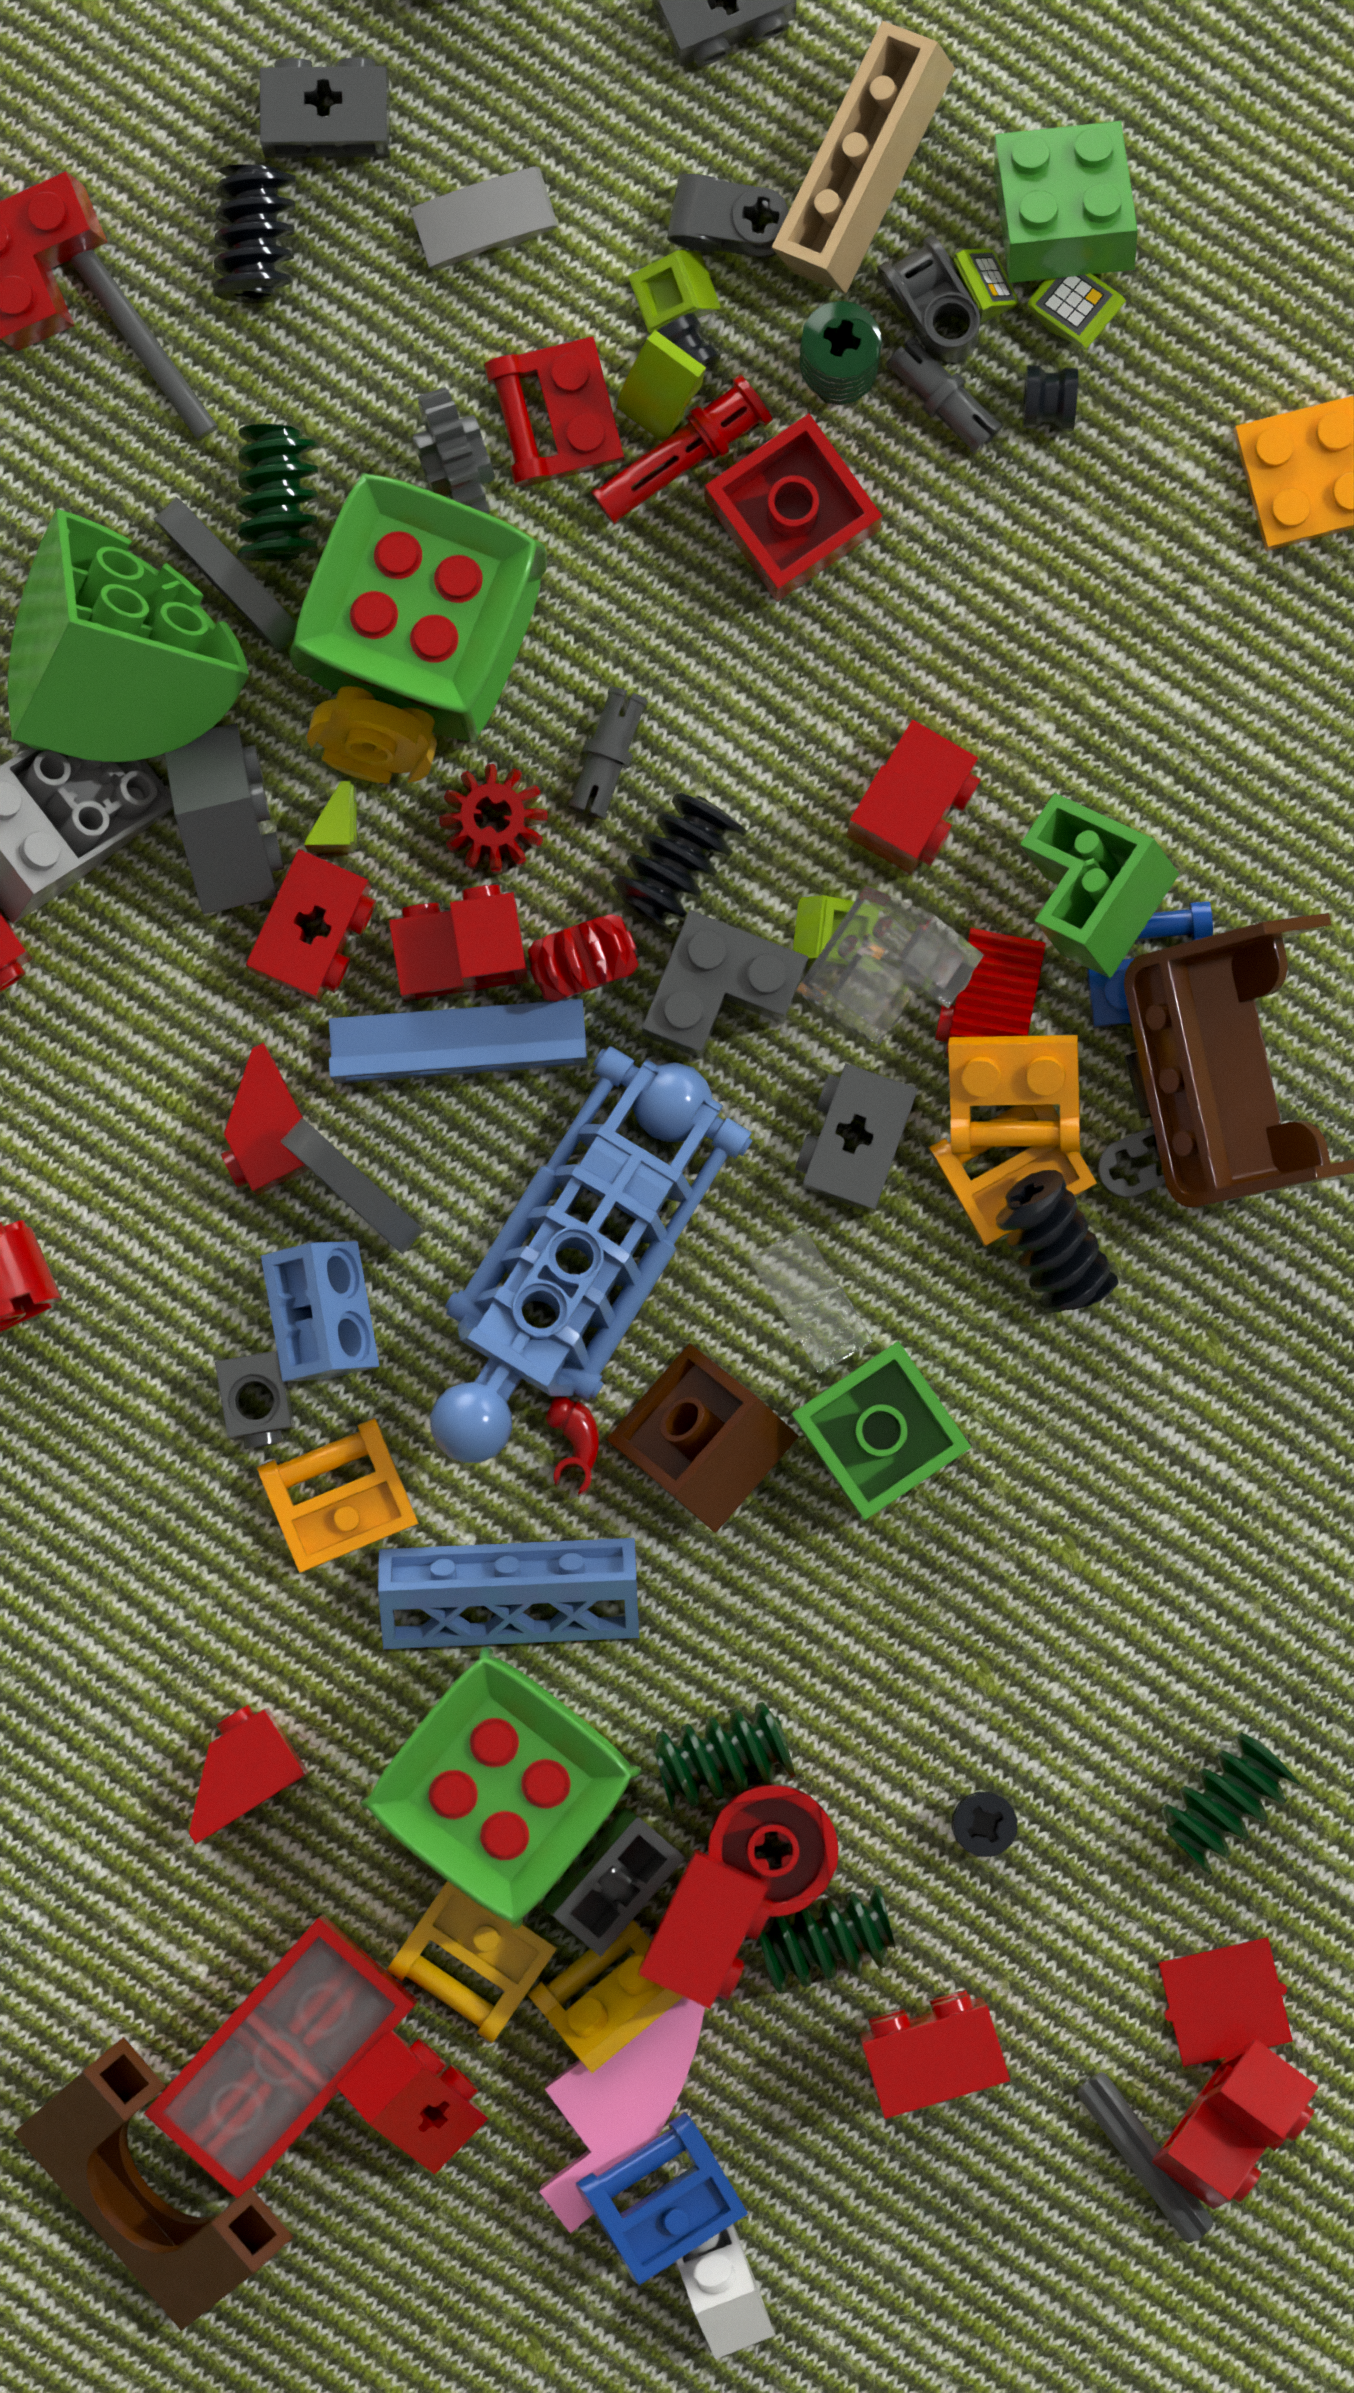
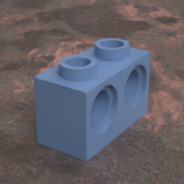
M358 1241L313 1242L261 1255L282 1382L331 1379L380 1367Z

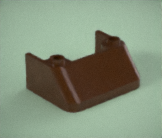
M1329 913L1256 923L1146 953L1136 957L1129 964L1124 978V990L1164 1179L1169 1193L1182 1206L1193 1208L1354 1174V1159L1336 1163L1330 1162L1325 1138L1315 1125L1303 1120L1281 1123L1255 1002L1257 998L1274 994L1285 982L1288 962L1283 938L1331 926Z

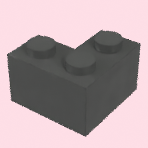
M237 723L210 729L189 744L174 751L164 753L175 818L203 915L277 897L273 872L283 870L284 864L276 832L264 834L261 822L270 820L271 816L262 783L264 779L256 746L243 747Z
M689 909L642 1026V1036L702 1059L725 1001L784 1024L806 970L809 957Z

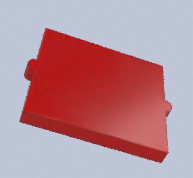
M1268 1937L1158 1962L1168 2008L1164 2011V2018L1172 2021L1183 2067L1225 2058L1255 2039L1266 2047L1293 2042L1282 1997L1286 1994L1287 1987L1278 1981Z

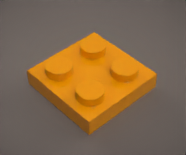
M1354 395L1235 426L1233 433L1265 551L1354 529Z

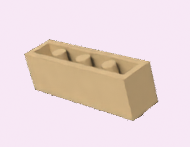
M882 20L772 245L773 250L791 272L844 294L847 293L956 70L937 41Z

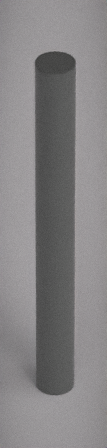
M89 250L70 259L72 265L197 441L204 439L214 432L218 425L95 252Z

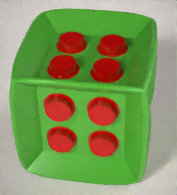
M362 473L338 515L303 602L294 643L290 647L289 652L293 667L299 675L309 677L337 694L338 689L341 687H358L370 692L376 701L400 709L416 708L423 710L435 720L432 733L476 743L479 734L495 709L530 623L538 597L541 577L547 569L548 560L545 546L518 528L475 508L403 481Z
M484 1647L480 1652V1659L454 1682L387 1766L370 1796L363 1799L360 1805L363 1809H369L378 1822L393 1837L453 1886L483 1908L508 1921L513 1929H518L522 1925L523 1917L548 1893L609 1816L625 1791L630 1779L640 1776L642 1770L639 1766L630 1765L606 1738L547 1690L510 1664L496 1658L491 1648Z

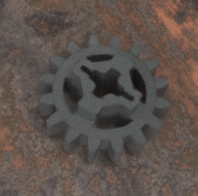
M446 387L417 396L426 431L414 434L412 438L429 491L444 497L448 496L449 499L490 514L482 484L494 481L495 475L475 416L471 415L459 419L455 403L452 401L450 392Z

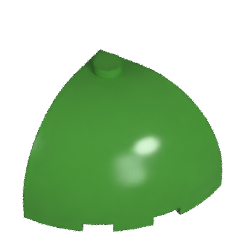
M56 508L31 566L21 598L12 638L8 668V705L12 739L23 742L36 750H51L77 758L102 762L136 761L174 751L189 744L210 730L232 707L249 676L245 656L226 621H220L217 625L199 606L204 595L167 563L158 571L128 551L132 543L130 539L98 523Z

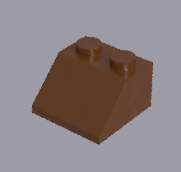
M689 1343L606 1440L716 1533L798 1439L799 1435L757 1396Z

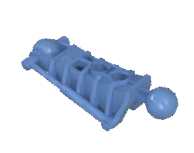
M609 1046L607 1050L602 1049L593 1063L596 1066L594 1073L600 1076L598 1082L547 1165L539 1167L465 1290H460L459 1293L454 1291L445 1305V1308L448 1309L446 1314L459 1322L457 1327L460 1341L489 1358L474 1382L460 1383L448 1388L434 1404L430 1415L431 1433L437 1446L448 1457L463 1463H481L495 1457L507 1445L512 1432V1413L507 1402L521 1379H524L550 1396H572L575 1393L586 1401L590 1397L596 1398L604 1384L601 1382L603 1376L600 1374L677 1250L674 1244L728 1155L734 1159L738 1155L744 1156L753 1141L749 1138L752 1134L751 1131L728 1117L726 1120L718 1117L723 1105L712 1099V1092L706 1079L695 1068L676 1062L656 1065L648 1059L645 1060L641 1068L633 1065L635 1060L612 1046ZM613 1086H625L627 1088L605 1124H591ZM632 1109L639 1125L651 1137L666 1142L685 1141L670 1165L618 1134L619 1129ZM706 1136L713 1140L711 1145L715 1148L690 1186L682 1173ZM581 1140L588 1148L587 1153L579 1165H566ZM558 1187L562 1193L555 1205L546 1206ZM585 1188L603 1199L587 1225L569 1215ZM670 1199L681 1202L665 1228L658 1214L666 1200ZM614 1206L636 1219L620 1246L598 1232ZM532 1230L536 1234L528 1247H521ZM641 1242L650 1244L636 1265L632 1256ZM566 1248L581 1250L587 1256L590 1268L578 1275L566 1273L558 1266L556 1254ZM506 1272L509 1275L503 1287H497ZM615 1285L622 1286L623 1289L611 1307L607 1299L608 1295ZM533 1301L547 1303L556 1314V1322L547 1328L530 1326L522 1315V1308ZM589 1327L598 1329L586 1348L582 1337Z

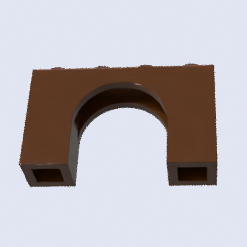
M123 2037L13 2133L180 2331H182L252 2276L285 2246L293 2236L252 2187L218 2214L210 2217H196L173 2208L147 2185L138 2172L129 2151L127 2140L128 2125L133 2115L166 2086Z

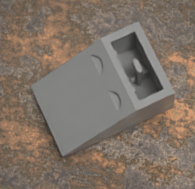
M30 747L0 766V908L13 924L63 893L174 808L172 795L144 759L126 762H102L77 758L51 750H36Z

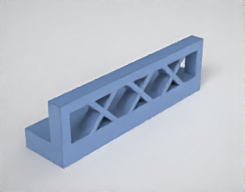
M583 999L329 1018L331 1045L329 1070L330 1078L334 1084L588 1065Z
M635 1538L379 1549L378 1595L383 1649L639 1638ZM624 1600L625 1616L597 1617L587 1609L596 1601ZM549 1603L560 1610L550 1620H533L523 1613L532 1604ZM485 1606L496 1613L495 1616L484 1623H470L459 1616L467 1607ZM421 1609L432 1618L423 1625L395 1626L394 1610Z

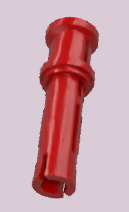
M741 374L732 380L733 387L705 408L702 409L699 406L692 408L689 411L690 415L686 417L688 424L652 450L643 454L638 460L604 485L591 491L598 505L614 525L624 515L658 491L664 489L669 483L708 455H711L714 459L718 456L722 458L729 453L728 445L758 423L766 426L773 421L771 414L758 394ZM696 439H699L697 442H695L693 445H691L690 447H688V448L685 450V448H686L689 444H691L692 442H694ZM674 456V458H673L672 460H670L668 463H666L665 465H663V466H662L661 468H659L657 471H655V472L652 473L650 476H648L647 478H645L643 481H641L640 483H638L636 486H634L633 488H631V487H632L635 483H637L639 480H641L642 478H644L646 475H648L649 473H651L653 470H655V469L658 468L660 465H662L664 462H666L667 460H669L671 457Z

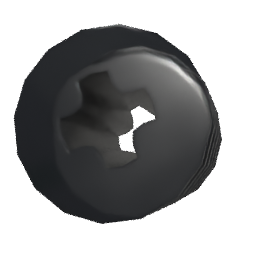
M238 164L221 167L218 171L226 176V178L221 179L216 184L217 196L226 203L216 208L215 216L216 221L225 226V228L215 233V246L225 252L214 258V270L224 277L218 279L213 284V294L220 299L232 302L252 304L275 302L279 300V297L275 295V289L293 284V276L275 270L276 264L294 259L293 250L276 245V239L295 234V227L277 220V214L294 210L296 205L294 200L278 195V189L296 185V176L264 165Z
M676 793L672 803L681 818L669 814H661L657 819V824L666 838L646 834L642 839V844L651 859L631 854L627 859V864L636 879L616 875L612 880L615 890L630 908L657 928L671 935L673 933L662 918L664 914L667 913L681 918H685L688 914L677 898L678 895L684 893L699 898L703 893L692 877L695 872L715 877L718 873L707 857L709 853L714 852L730 857L733 851L723 838V834L727 831L745 836L747 830L730 815L699 795L693 797L683 793Z
M1057 1170L1035 1172L1018 1181L1008 1191L1005 1197L1007 1205L1000 1210L996 1217V1224L999 1229L1004 1231L1012 1230L1007 1237V1244L1013 1251H1023L1018 1258V1265L1025 1272H1033L1029 1278V1285L1035 1292H1044L1040 1299V1306L1043 1311L1048 1313L1091 1306L1108 1296L1119 1284L1117 1275L1110 1271L1107 1256L1099 1251L1100 1247L1095 1234L1088 1230L1089 1226L1085 1215L1077 1210L1078 1206L1074 1194L1066 1189L1065 1177Z

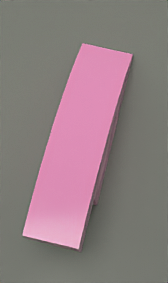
M683 1997L594 2073H591L579 2059L546 2084L545 2091L588 2147L586 2152L543 2183L539 2191L570 2234L593 2215L581 2197L575 2183L592 2172L596 2177L656 2139L661 2133L682 2091L698 2044L705 2010L704 2006Z

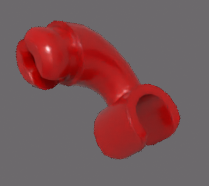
M556 1396L545 1419L550 1427L563 1431V1435L567 1437L572 1445L573 1454L572 1457L565 1458L558 1463L553 1475L555 1486H557L562 1473L569 1467L581 1469L585 1474V1480L578 1492V1497L588 1492L592 1484L591 1470L599 1450L598 1428L591 1411L579 1400L574 1402L565 1396Z

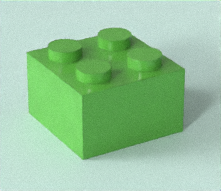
M1121 121L995 134L994 181L1009 283L1072 277L1089 273L1100 274L1135 270L1138 229Z
M899 1341L791 1414V1418L862 1522L972 1448Z

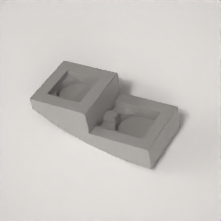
M536 166L485 180L410 208L428 266L437 270H441L493 247L505 250L559 227L541 170Z

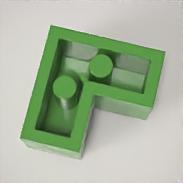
M1055 792L1020 844L1043 876L1058 885L1035 919L1037 925L1062 956L1111 979L1179 876L1176 868L1155 839Z

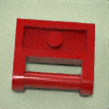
M594 336L523 354L500 356L484 363L487 381L489 384H495L513 453L515 464L510 466V471L515 487L535 485L625 462ZM538 375L557 455L539 457L520 379Z

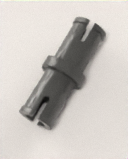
M915 336L911 337L905 342L904 345L906 347L903 348L901 346L890 357L885 366L892 370L925 403L922 410L930 418L937 415L970 448L974 455L983 449V443L988 444L1001 430L1003 424L1000 421H996L963 388L966 381L958 373L951 376L918 343L919 340Z
M609 687L608 697L594 738L586 739L582 752L587 755V758L579 775L572 798L567 804L570 809L582 814L591 790L594 789L596 790V796L588 816L601 820H606L607 810L621 769L629 768L633 754L628 752L644 707L648 703L646 698L633 693L624 717H620L619 712L627 690L617 687Z

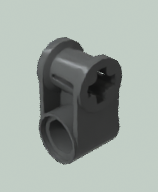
M701 174L679 175L667 240L677 246L697 251H722L757 258H770L777 255L772 245L789 212V208L784 198L778 192L766 187L731 183ZM760 213H770L772 223L766 225L764 233L753 232L752 223L759 220Z
M933 234L923 240V247L893 265L886 261L877 267L881 281L892 301L900 312L907 317L926 351L934 359L943 363H957L967 359L974 352L979 337L980 314L978 308L962 284L946 250ZM954 316L965 322L968 331L960 338L946 339L935 331L934 325L941 318Z

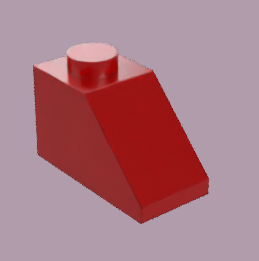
M264 1042L251 1050L224 1132V1136L231 1149L220 1154L237 1188L249 1183L252 1191L257 1196L309 1170L280 1142L303 1116Z
M248 1704L216 1725L222 1736L209 1743L189 1829V1835L195 1844L205 1840L309 1774L269 1708L254 1714Z

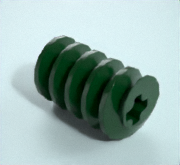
M836 301L826 303L813 311L804 324L799 358L802 379L824 403L844 405L856 402L869 392L876 381L882 338L879 325L870 312L856 303ZM839 348L846 349L842 357L834 356Z
M279 424L243 426L239 429V436L252 444L241 448L238 451V458L240 463L252 469L244 471L238 476V484L241 489L252 494L244 496L238 501L239 513L252 519L242 522L238 526V537L251 543V545L242 547L237 551L238 558L257 562H280L297 559L299 554L318 549L317 541L300 536V529L318 524V517L316 515L300 510V504L318 499V491L301 486L300 479L318 474V466L301 461V454L319 449V442L302 436L301 431L292 426Z
M763 1702L756 1703L753 1724H749L741 1711L735 1709L731 1711L729 1731L726 1732L716 1718L711 1716L706 1718L704 1738L700 1739L688 1723L681 1726L680 1745L675 1746L664 1730L657 1732L655 1757L672 1813H674L675 1793L681 1792L690 1806L696 1807L699 1804L700 1786L706 1785L715 1799L720 1800L723 1799L726 1778H730L740 1792H744L748 1789L750 1771L755 1770L765 1785L773 1784L774 1765L780 1763L791 1779L796 1778L779 1717H774Z
M1242 1732L1234 1737L1242 1755L1240 1758L1224 1750L1216 1754L1217 1761L1223 1772L1221 1776L1206 1768H1202L1197 1773L1204 1789L1203 1793L1187 1786H1183L1179 1790L1186 1808L1184 1812L1169 1804H1164L1160 1808L1167 1824L1165 1831L1207 1875L1212 1873V1869L1205 1853L1211 1851L1226 1859L1231 1855L1224 1838L1227 1832L1244 1841L1250 1837L1242 1819L1245 1815L1263 1823L1268 1819L1261 1799L1267 1797L1281 1805L1287 1801L1279 1783L1282 1779L1302 1787L1296 1777L1263 1743Z
M880 1885L871 1886L870 1901L867 1907L864 1906L855 1891L846 1893L843 1913L838 1911L830 1898L821 1899L819 1919H814L807 1907L795 1912L794 1925L791 1926L783 1916H771L769 1931L764 1932L762 1929L759 1935L770 1982L778 1994L786 1992L788 1973L793 1972L803 1988L811 1986L814 1966L818 1965L827 1980L833 1981L836 1980L838 1960L843 1959L853 1975H857L862 1970L863 1954L868 1953L877 1967L881 1969L886 1967L888 1948L894 1947L896 1950Z

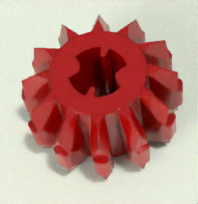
M487 764L484 771L486 784L479 786L474 775L466 771L461 774V780L469 794L464 796L454 790L446 791L444 795L445 802L461 812L441 815L439 823L440 827L444 829H462L451 836L446 845L451 853L458 852L470 844L472 845L465 860L468 868L475 869L479 865L483 854L486 853L490 854L489 864L491 872L493 874H500L503 868L501 854L509 852L513 862L518 867L526 864L525 854L518 845L520 841L534 848L542 846L543 837L526 826L546 823L548 821V814L546 810L540 808L525 809L538 800L541 792L538 786L533 785L525 788L518 794L515 793L521 783V771L515 768L508 773L504 784H499L496 765ZM491 805L492 809L496 812L507 809L511 816H504L506 828L498 833L491 826L480 829L476 822L484 821L481 812L483 808Z
M613 914L601 916L535 940L527 951L531 963L529 968L535 985L539 986L545 1000L553 1002L583 994L631 976L639 965L635 954V949L637 948L631 931H627L621 916Z

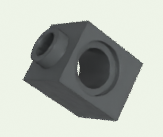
M277 1350L215 1361L228 1438L232 1440L243 1438L245 1449L283 1443L281 1431L295 1429L288 1382H282ZM252 1384H265L270 1388L274 1397L272 1410L267 1416L258 1420L246 1418L239 1406L241 1393Z

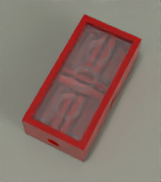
M322 1914L144 2112V2115L232 2195L238 2198L250 2187L253 2188L337 2094L339 2089L336 2085L390 2029L394 2030L416 2005L418 1999Z

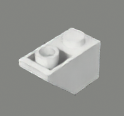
M733 2224L676 2261L695 2316L715 2359L775 2336L762 2296Z

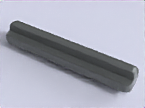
M1100 2072L1086 2080L1078 2088V2097L1182 2239L1187 2243L1200 2239L1213 2227L1211 2216L1195 2195L1151 2163L1161 2148L1105 2073Z

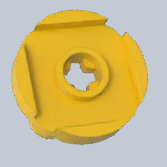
M352 686L341 687L338 689L336 699L324 701L315 708L307 733V742L311 749L316 742L325 748L322 760L328 765L352 777L375 783L389 784L392 773L410 772L407 783L423 779L430 772L437 747V740L432 733L435 720L427 712L416 708L400 709L376 701L370 692Z

